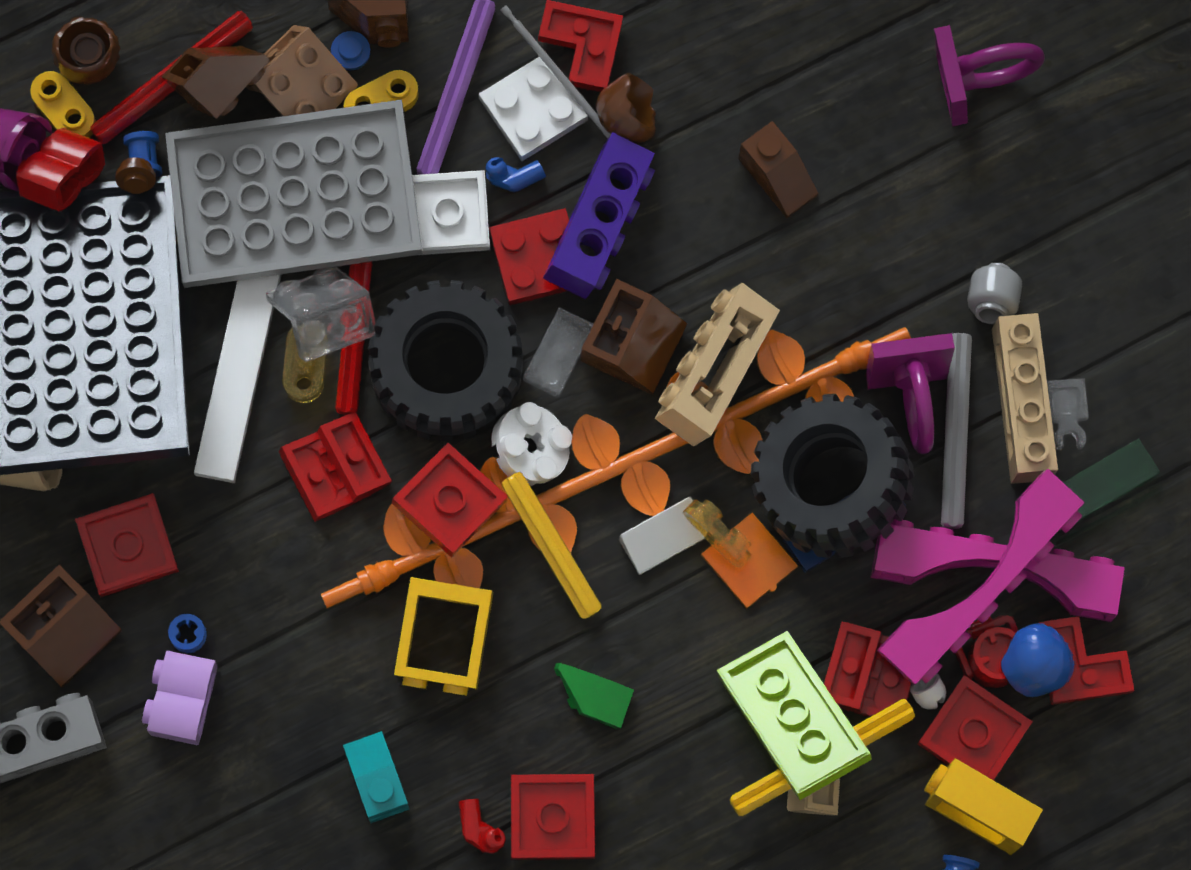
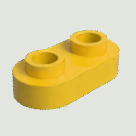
M403 70L388 72L350 92L344 101V108L357 106L358 103L363 101L374 104L402 100L403 109L406 112L418 100L417 81L410 73ZM395 84L405 86V90L402 93H394L391 88Z
M48 71L38 75L31 84L30 93L34 104L45 118L48 119L49 123L55 130L64 128L90 138L92 136L90 127L96 122V119L89 105L62 74ZM49 85L57 87L56 91L51 95L43 93L44 89ZM73 114L81 116L80 121L76 124L67 122L68 118Z

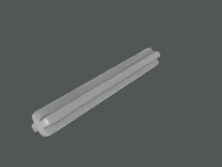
M966 333L952 334L955 349L947 377L941 525L949 529H959L964 524L972 337Z

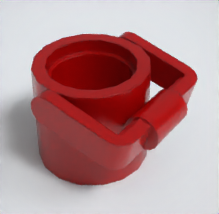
M1001 615L993 619L989 617L983 623L978 620L973 622L966 630L971 635L970 638L972 640L977 639L969 651L968 660L962 647L955 653L966 677L969 679L974 678L981 685L990 688L1004 687L1009 684L1002 671L1001 661L1008 650L1011 640L1018 631L1016 623L1011 616ZM1004 624L1007 625V628L999 627Z

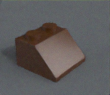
M328 0L329 10L355 32L362 34L369 44L390 48L399 46L401 42H409L407 0Z

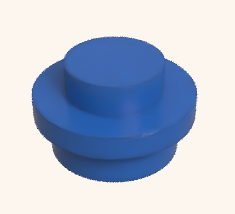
M347 31L334 39L331 46V54L345 70H357L363 67L369 60L370 45L362 34Z

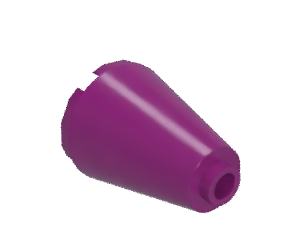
M0 108V184L4 187L19 191L16 180L17 168L23 160L40 151V146L46 138V132L52 134V127L48 119L34 113Z

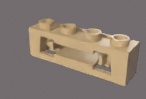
M744 283L739 284L729 292L724 289L716 297L711 305V309L715 311L710 321H705L697 330L694 336V340L697 342L692 352L689 351L679 362L676 371L680 374L676 382L671 383L664 390L658 401L662 407L655 419L692 446L712 436L780 311ZM742 337L738 345L728 350L709 387L705 389L701 386L692 393L696 384L706 378L727 338L734 343L738 338Z
M1034 313L998 316L992 328L1010 481L1011 484L1034 482L1046 469H1049L1054 475L1058 471L1039 315Z

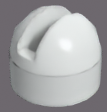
M938 674L927 684L920 679L917 684H913L910 688L915 701L925 709H936L938 707L937 702L944 703L946 699V688Z

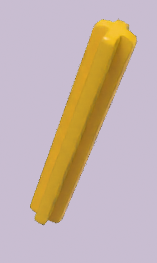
M517 472L507 477L502 482L504 491L577 613L582 619L594 615L601 609V603L523 473Z

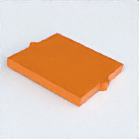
M753 512L731 530L725 529L722 534L723 537L701 554L746 609L768 591L775 592L777 584L798 568L794 560Z

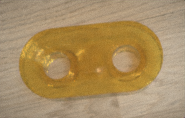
M304 321L294 325L288 332L286 339L283 386L286 394L292 400L299 403H308L315 400L322 393L324 387L328 343L324 330L314 322ZM306 339L315 342V346L308 351L300 347L301 343ZM308 378L311 380V385L307 389H299L296 386L299 379Z
M694 499L684 509L683 514L686 519L731 564L741 568L752 557L748 550L751 546L750 541L739 530L733 528L730 531L720 521L723 517L721 511L709 500L705 499L701 503Z

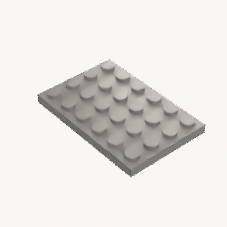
M402 100L165 133L181 278L184 288L423 254Z

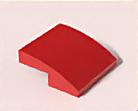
M356 412L321 425L317 432L281 446L279 454L314 522L372 495L392 482Z
M842 621L824 681L825 687L840 708L866 717L875 715L901 699L908 701L912 686L909 680L877 652V649L889 638L882 635L881 631Z

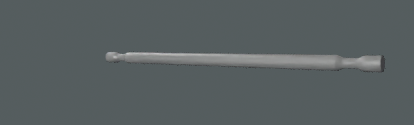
M505 5L501 9L502 13L512 21L517 31L603 134L609 138L611 134L601 125L598 114L523 24L513 16L508 6Z

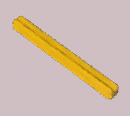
M901 699L855 725L853 728L865 746L913 720L915 713L906 699ZM778 769L732 795L730 803L739 816H744L792 788Z

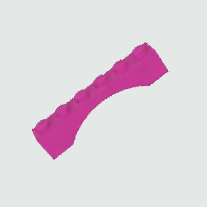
M1049 469L1043 471L1015 501L1014 524L1009 543L998 566L985 583L967 599L946 611L924 618L905 620L877 649V652L912 684H917L920 679L927 684L943 667L938 660L949 649L956 653L970 638L971 635L966 630L976 619L981 623L985 622L998 608L999 605L994 602L997 596L1004 589L1011 593L1025 579L1027 575L1022 571L1023 568L1032 559L1039 563L1053 549L1055 545L1050 539L1060 529L1067 533L1080 520L1083 515L1078 509L1085 502Z
M894 519L891 523L894 531L886 539L882 535L877 537L871 578L911 585L928 575L948 569L972 566L996 568L1007 545L994 543V538L987 535L971 534L970 538L954 536V531L948 528L930 527V531L914 528V523L910 521ZM1052 549L1039 563L1032 559L1022 570L1027 575L1025 579L1039 585L1052 595L1070 615L1111 622L1118 615L1125 567L1115 566L1112 559L1093 556L1088 561L1074 558V553L1071 551Z

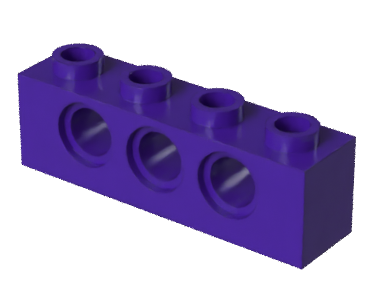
M613 132L611 133L600 151L543 279L585 300L594 288L602 289L611 270L605 266L609 255L616 257L625 239V235L620 233L624 221L630 224L639 208L640 202L634 200L639 189L646 190L655 172L654 169L649 167L655 153ZM610 179L620 181L625 190L615 188ZM595 212H602L607 215L610 223L600 221L596 217ZM580 245H587L592 248L595 256L584 254Z

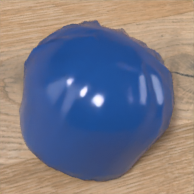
M1042 623L1031 624L1017 631L1001 661L1002 671L1007 681L1017 692L1026 697H1038L1061 689L1069 682L1075 666L1069 643L1065 642L1063 636L1053 627Z

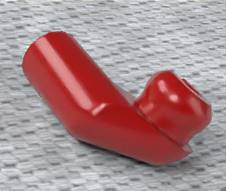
M479 799L459 801L462 833L465 841L484 853H495L501 849L506 842L505 833L500 828L495 829L481 820Z

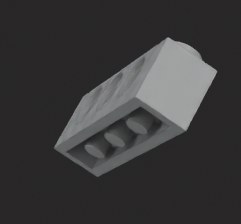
M72 693L58 698L56 706L41 710L40 706L29 707L17 712V719L2 724L0 721V784L107 748L93 701L87 695L81 697L80 693ZM56 721L65 722V735L57 741L48 740L46 737L48 726ZM17 734L25 735V748L18 754H9L6 748L8 740Z

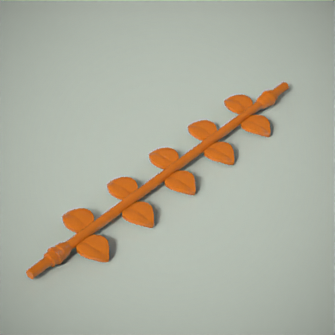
M906 327L872 342L869 340L861 343L856 341L849 348H845L838 353L835 359L805 373H802L805 365V355L801 345L783 333L769 330L757 352V365L764 379L776 386L726 408L714 430L716 433L713 445L718 458L729 468L740 473L750 474L751 464L759 462V459L754 454V450L758 441H762V437L758 429L748 421L742 420L743 418L806 389L808 391L805 399L813 397L816 402L823 401L822 396L824 394H836L841 402L844 401L847 395L854 397L849 386L840 379L834 378V376L841 373L851 374L858 370L867 369L871 344L911 339ZM677 372L670 378L667 387L671 383L676 382L680 373ZM700 381L696 384L692 393L699 389L701 386H703L705 389H707L708 386L704 382ZM589 414L581 416L573 429L572 450L579 464L590 469V471L536 495L569 552L571 553L576 539L577 523L574 516L568 510L555 504L623 474L620 486L625 500L639 512L655 516L665 509L670 492V480L662 468L649 461L688 444V442L673 432L617 458L620 450V439L615 428L609 423ZM490 457L484 462L480 472L506 494L502 487V482L508 476L500 469L496 461L497 458ZM509 497L497 513L465 545L522 520ZM391 504L385 515L384 536L390 548L397 554L402 555V557L393 561L384 560L375 563V565H366L364 570L356 573V578L320 595L328 609L363 592L365 595L372 592L377 594L384 587L394 583L400 575L435 559L433 573L436 581L480 588L483 578V566L481 560L466 548H461L451 558L435 542L429 544L431 539ZM528 531L532 543L537 547L538 550H540L536 542L534 541L533 537L531 536L530 532Z

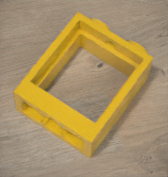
M414 577L410 578L394 672L395 676L403 677L402 685L426 689L428 681L444 684L443 692L467 696L468 688H478L494 593L492 590ZM419 597L479 607L467 676L408 667Z
M956 758L947 767L940 764L924 789L925 792L930 794L925 803L926 806L1010 855L1024 845L1043 811L1042 808Z

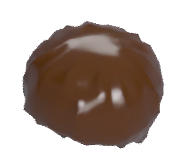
M73 17L55 33L53 38L52 54L54 65L71 82L77 84L101 82L111 74L117 61L120 59L119 51L121 47L118 36L104 21H98L93 17Z
M626 73L603 89L598 96L596 109L600 123L604 126L605 130L610 134L613 132L635 144L643 143L653 138L656 132V112L651 106L654 91L652 87L637 76Z

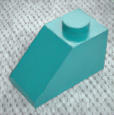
M382 731L343 745L370 823L409 810L408 802Z

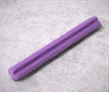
M475 0L417 165L418 175L439 173L495 12V3L491 0Z

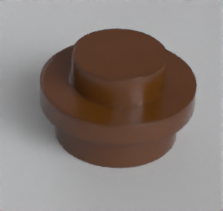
M132 157L125 159L120 164L115 174V181L121 189L132 194H140L150 190L155 185L156 173L147 160Z

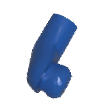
M494 157L486 163L485 167L487 171L486 177L492 185L511 192H518L546 178L545 172L538 160L520 169H516L507 165L503 158Z

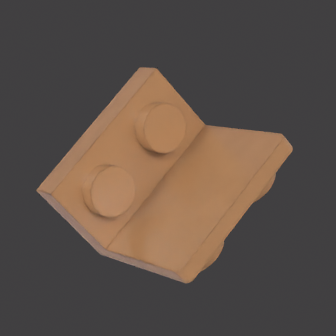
M293 25L264 53L270 61L263 67L265 73L262 78L253 86H246V88L250 91L261 93L281 116L336 109L346 99L347 95L357 88L358 84L309 27Z

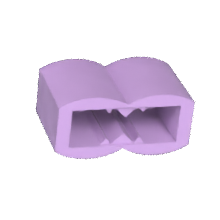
M166 651L164 660L157 659L152 676V684L158 685L154 700L147 699L142 717V723L148 724L147 731L151 736L199 745L217 672L215 660L172 651Z

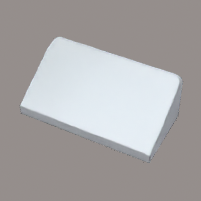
M687 497L622 533L619 541L636 571L641 575L708 538L710 535L692 498Z

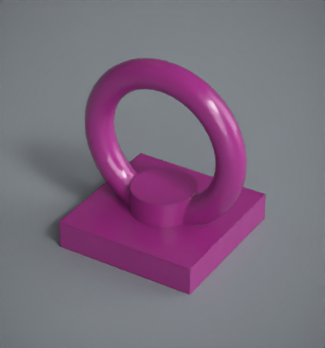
M950 25L934 28L936 57L952 127L968 123L965 91L991 88L1018 81L1038 70L1045 59L1043 50L1037 45L1030 43L1001 44L976 51L970 55L957 57ZM1025 59L1018 64L1001 70L984 73H974L973 71L998 61Z
M952 333L871 344L865 374L868 389L896 386L903 390L904 410L909 436L914 449L920 454L929 453L933 447L934 417L929 382L945 380L948 377L955 349Z

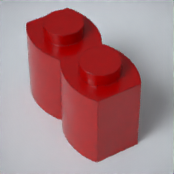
M64 128L56 130L43 140L39 152H35L18 166L16 180L20 196L57 211L66 209L77 198L82 187L91 184L104 168L105 158L102 143Z

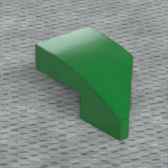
M556 663L554 670L556 675L561 677L569 696L567 701L571 709H577L579 714L612 728L622 727L634 689L584 670Z

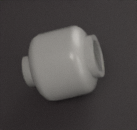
M991 263L977 269L971 276L967 298L969 309L978 320L987 324H995L998 316L1015 315L1019 309L1022 291L1021 278L1003 263Z

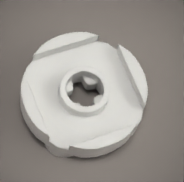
M526 402L519 407L511 409L498 419L493 428L491 440L492 446L496 445L500 456L496 459L500 469L508 477L517 472L523 473L529 485L532 486L536 483L544 484L562 473L568 463L572 434L551 412L532 402ZM524 438L533 439L537 450L532 453L527 450L529 444Z

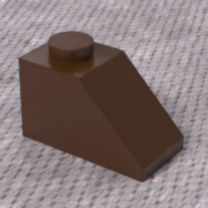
M773 121L741 143L738 159L786 218L818 196V191L797 150Z

